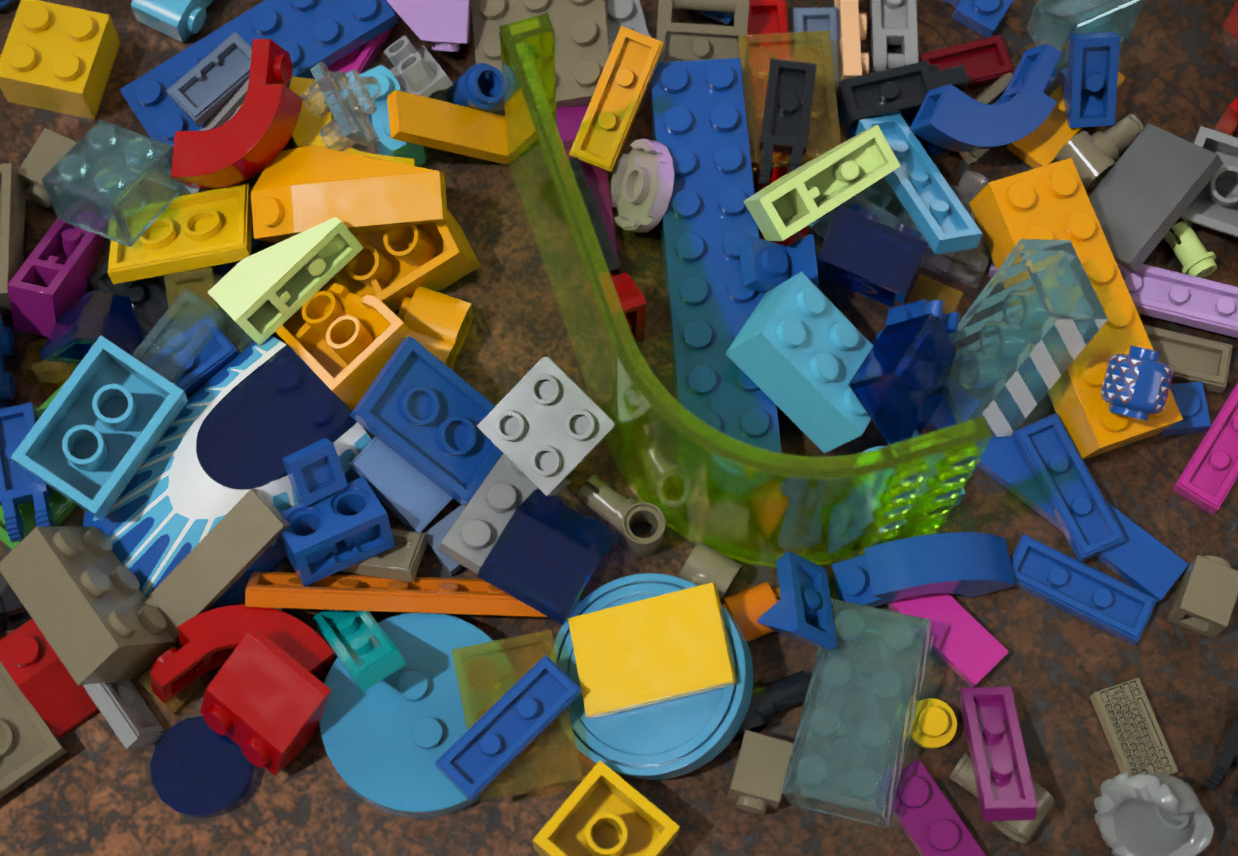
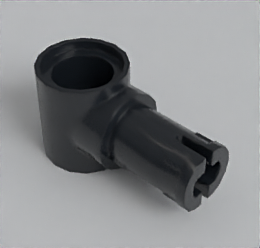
M802 670L765 684L761 681L753 683L747 714L731 742L742 740L745 730L755 733L761 732L769 726L768 720L775 717V712L804 702L811 683L805 671ZM813 691L808 700L812 699V697L814 696Z

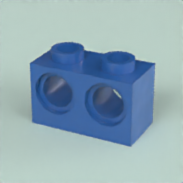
M364 476L349 482L347 487L306 507L298 504L280 512L290 524L287 529L285 528L281 531L279 536L281 546L304 586L395 546L387 512Z

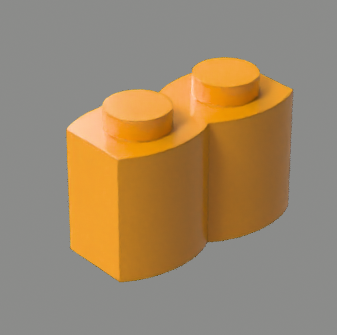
M418 286L412 298L407 296L404 298L398 313V318L408 327L406 338L410 336L453 370L456 358L465 342L473 320L472 303Z

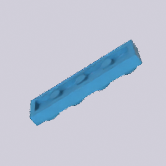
M901 114L859 120L856 135L874 125H878L901 166L884 178L935 255L978 248L982 232L914 133L909 130L910 128Z

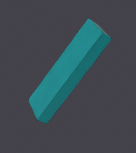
M323 610L313 616L312 620L362 692L406 665L399 650L369 611Z

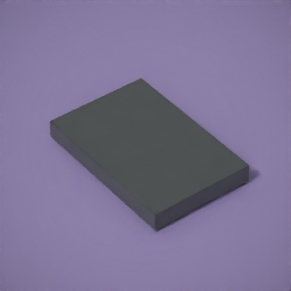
M1149 123L1089 196L1116 263L1133 272L1138 270L1223 165L1218 154Z

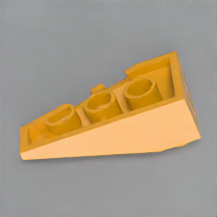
M315 145L281 151L264 168L251 191L254 239L273 243L284 241L334 217H337L352 234L448 220L444 172Z
M447 209L448 220L365 232L357 235L353 234L364 248L333 276L327 284L333 285V283L345 286L352 293L361 296L368 294L379 298L392 312L400 309L406 296L413 297L418 286L436 292L441 291L480 267V264L462 228Z
M326 283L275 332L342 402L353 411L401 341L406 338L408 327L379 298L368 294L361 296L352 293L345 286L333 283V285Z

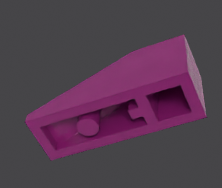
M71 203L66 206L7 285L14 330L54 339L60 338L79 311L88 287L86 280L93 274L112 224V212Z

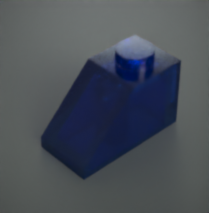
M96 290L84 294L79 299V303L60 317L40 350L42 360L80 364L100 335L131 356L145 348L130 298L108 294L104 290Z

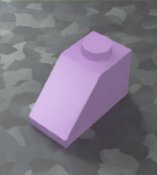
M386 0L421 41H432V50L458 51L459 43L467 44L469 42L471 0Z

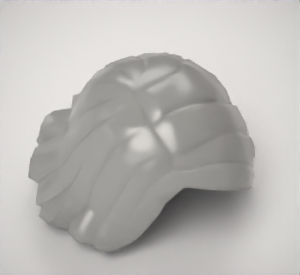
M1124 771L1114 778H1109L1102 782L1100 786L1102 796L1094 799V805L1097 813L1094 814L1095 822L1099 826L1101 838L1106 843V846L1112 848L1114 856H1196L1211 843L1214 827L1209 814L1200 805L1198 796L1193 788L1177 777L1162 773L1147 775L1138 773L1131 775Z

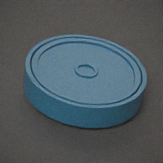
M646 573L625 576L601 586L584 598L567 617L558 632L550 659L581 689L568 618L696 587L697 585L675 576ZM721 605L737 680L736 685L594 719L586 717L581 693L557 718L565 735L590 760L595 763L601 760L614 772L636 779L663 780L675 778L699 769L713 760L726 748L739 731L747 714L753 690L751 653L746 638L733 616Z
M406 613L378 622L379 626L399 650L406 665L362 692L337 657L324 683L332 691L323 717L319 721L322 741L327 755L342 780L357 796L386 813L407 818H434L465 809L487 795L503 778L510 765L471 803L435 767V762L518 682L514 670L506 655L488 635L459 618L439 613Z

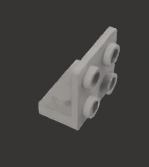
M545 356L494 407L477 427L546 496H558L570 483L567 477L615 428L616 423L550 357Z

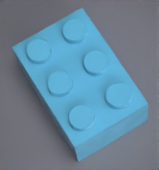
M802 272L765 293L725 353L823 453H827L863 434L899 373Z
M100 335L10 458L20 467L102 521L188 402L187 397L182 389Z

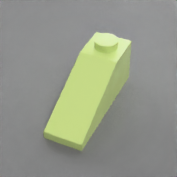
M874 125L784 175L743 202L766 241H784L893 172L901 165L879 126Z
M334 217L242 259L208 291V294L260 346L364 247L337 217Z

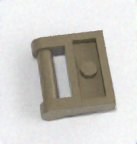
M659 0L656 40L664 42L665 46L658 62L740 58L741 70L744 73L749 0ZM672 9L734 13V25L671 22Z

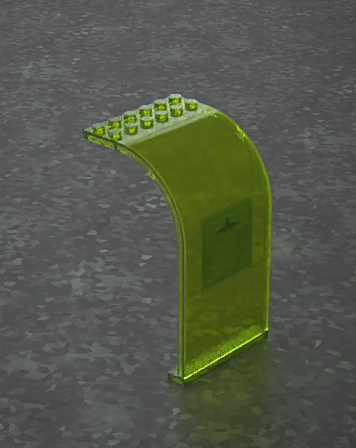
M547 13L498 27L508 168L588 395L616 423L615 428L604 438V441L617 470L640 502H649L656 505L664 514L665 526L690 543L697 545L701 541L736 562L777 569L776 561L788 551L819 566H827L864 555V548L904 538L938 534L937 531H940L942 525L946 522L947 516L954 507L957 498L963 491V487L972 475L973 469L992 437L984 416L881 449L856 455L799 457L762 450L729 438L700 421L667 393L649 370L631 336L556 130L553 29Z

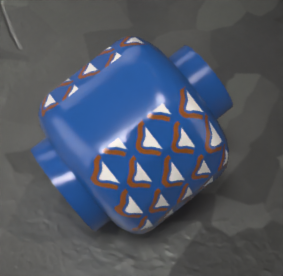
M1131 345L1128 355L1114 354L1110 357L1100 391L1102 400L1110 404L1108 412L1148 421L1149 414H1158L1163 411L1173 371L1168 365L1158 362L1160 352Z

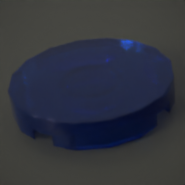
M203 716L184 719L169 728L156 744L150 763L152 784L161 800L180 815L197 819L220 816L228 811L249 790L254 773V765L244 756L241 747L226 734L219 735L207 725Z

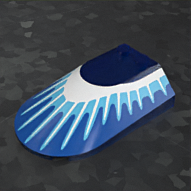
M272 335L260 346L254 341L187 398L188 402L102 521L85 510L83 526H96L97 529L108 536L113 545L112 551L121 564L137 577L140 584L139 589L145 598L152 593L250 489H259L279 512L300 504L295 497L282 458L327 438L334 444L347 483L360 478L348 463L372 439L362 425L350 417L352 412L296 352ZM279 537L207 611L236 605L245 598V590L253 571L276 572L289 561L282 549Z

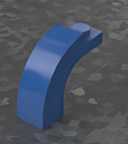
M1049 43L1026 50L1005 92L993 105L976 101L952 84L929 90L909 130L935 146L957 152H976L1010 144L1022 139L1045 121L1057 101L1043 92L1051 86L1056 78L1057 70L1055 67L1062 52Z
M951 532L899 539L864 548V555L832 565L840 612L847 614L918 595L952 593L974 598L1015 586L1006 539L987 533Z

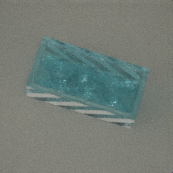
M1020 239L959 321L957 331L947 337L930 360L963 438L1011 436L1108 320L1070 240Z
M831 598L838 646L831 651L823 648L818 649L782 792L789 805L888 828L934 636L930 619Z

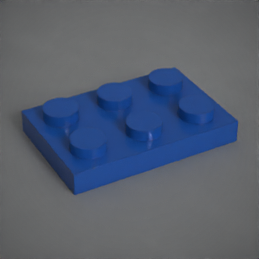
M411 336L401 341L350 414V417L461 505L469 503L503 453L477 427L494 409L495 405Z

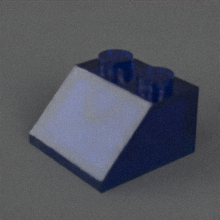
M852 205L851 209L839 206L816 257L818 277L888 308L904 305L929 243L921 240L922 234L909 226L896 224L895 228L878 222V215L864 207Z
M933 313L886 326L848 384L898 459L907 458L942 400L957 352L950 336L943 330Z
M535 489L513 513L480 567L477 577L564 625L574 613L578 604L601 581L620 539V535L607 529L601 521L586 517L564 505L558 497L546 496L543 492Z

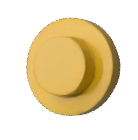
M934 698L923 699L915 704L910 738L917 745L926 749H938L947 745L957 730V719L952 708L945 702ZM912 708L910 709L909 715H908V723H907V732H908V734H909V729H910V721H911Z

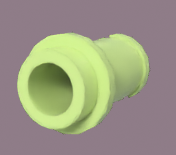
M1184 220L1173 225L1172 229L1175 233L1172 234L1169 230L1163 239L1169 244L1184 267L1181 273L1203 279L1212 274L1217 269V265L1214 262L1216 259L1215 253L1206 250L1189 221Z

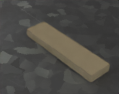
M250 489L143 601L144 604L151 605L162 613L167 622L165 630L177 642L179 640L178 626L206 612L281 535V531L290 526L289 522L259 489ZM172 644L166 651L170 650L174 646V644Z

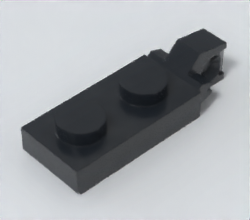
M922 61L839 81L838 91L851 129L858 127L859 120L896 114H901L902 117L916 114L929 90L947 84H952L966 93L969 79L964 65L939 70L937 64L928 65L927 61Z

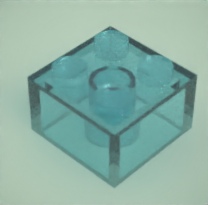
M99 120L41 179L59 220L131 247L187 187L170 177L173 146L103 120Z

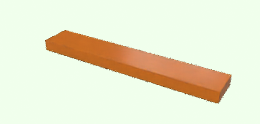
M253 571L245 590V607L547 617L548 602L547 583L545 581L415 577L414 582L367 575L332 574L304 586L297 573Z

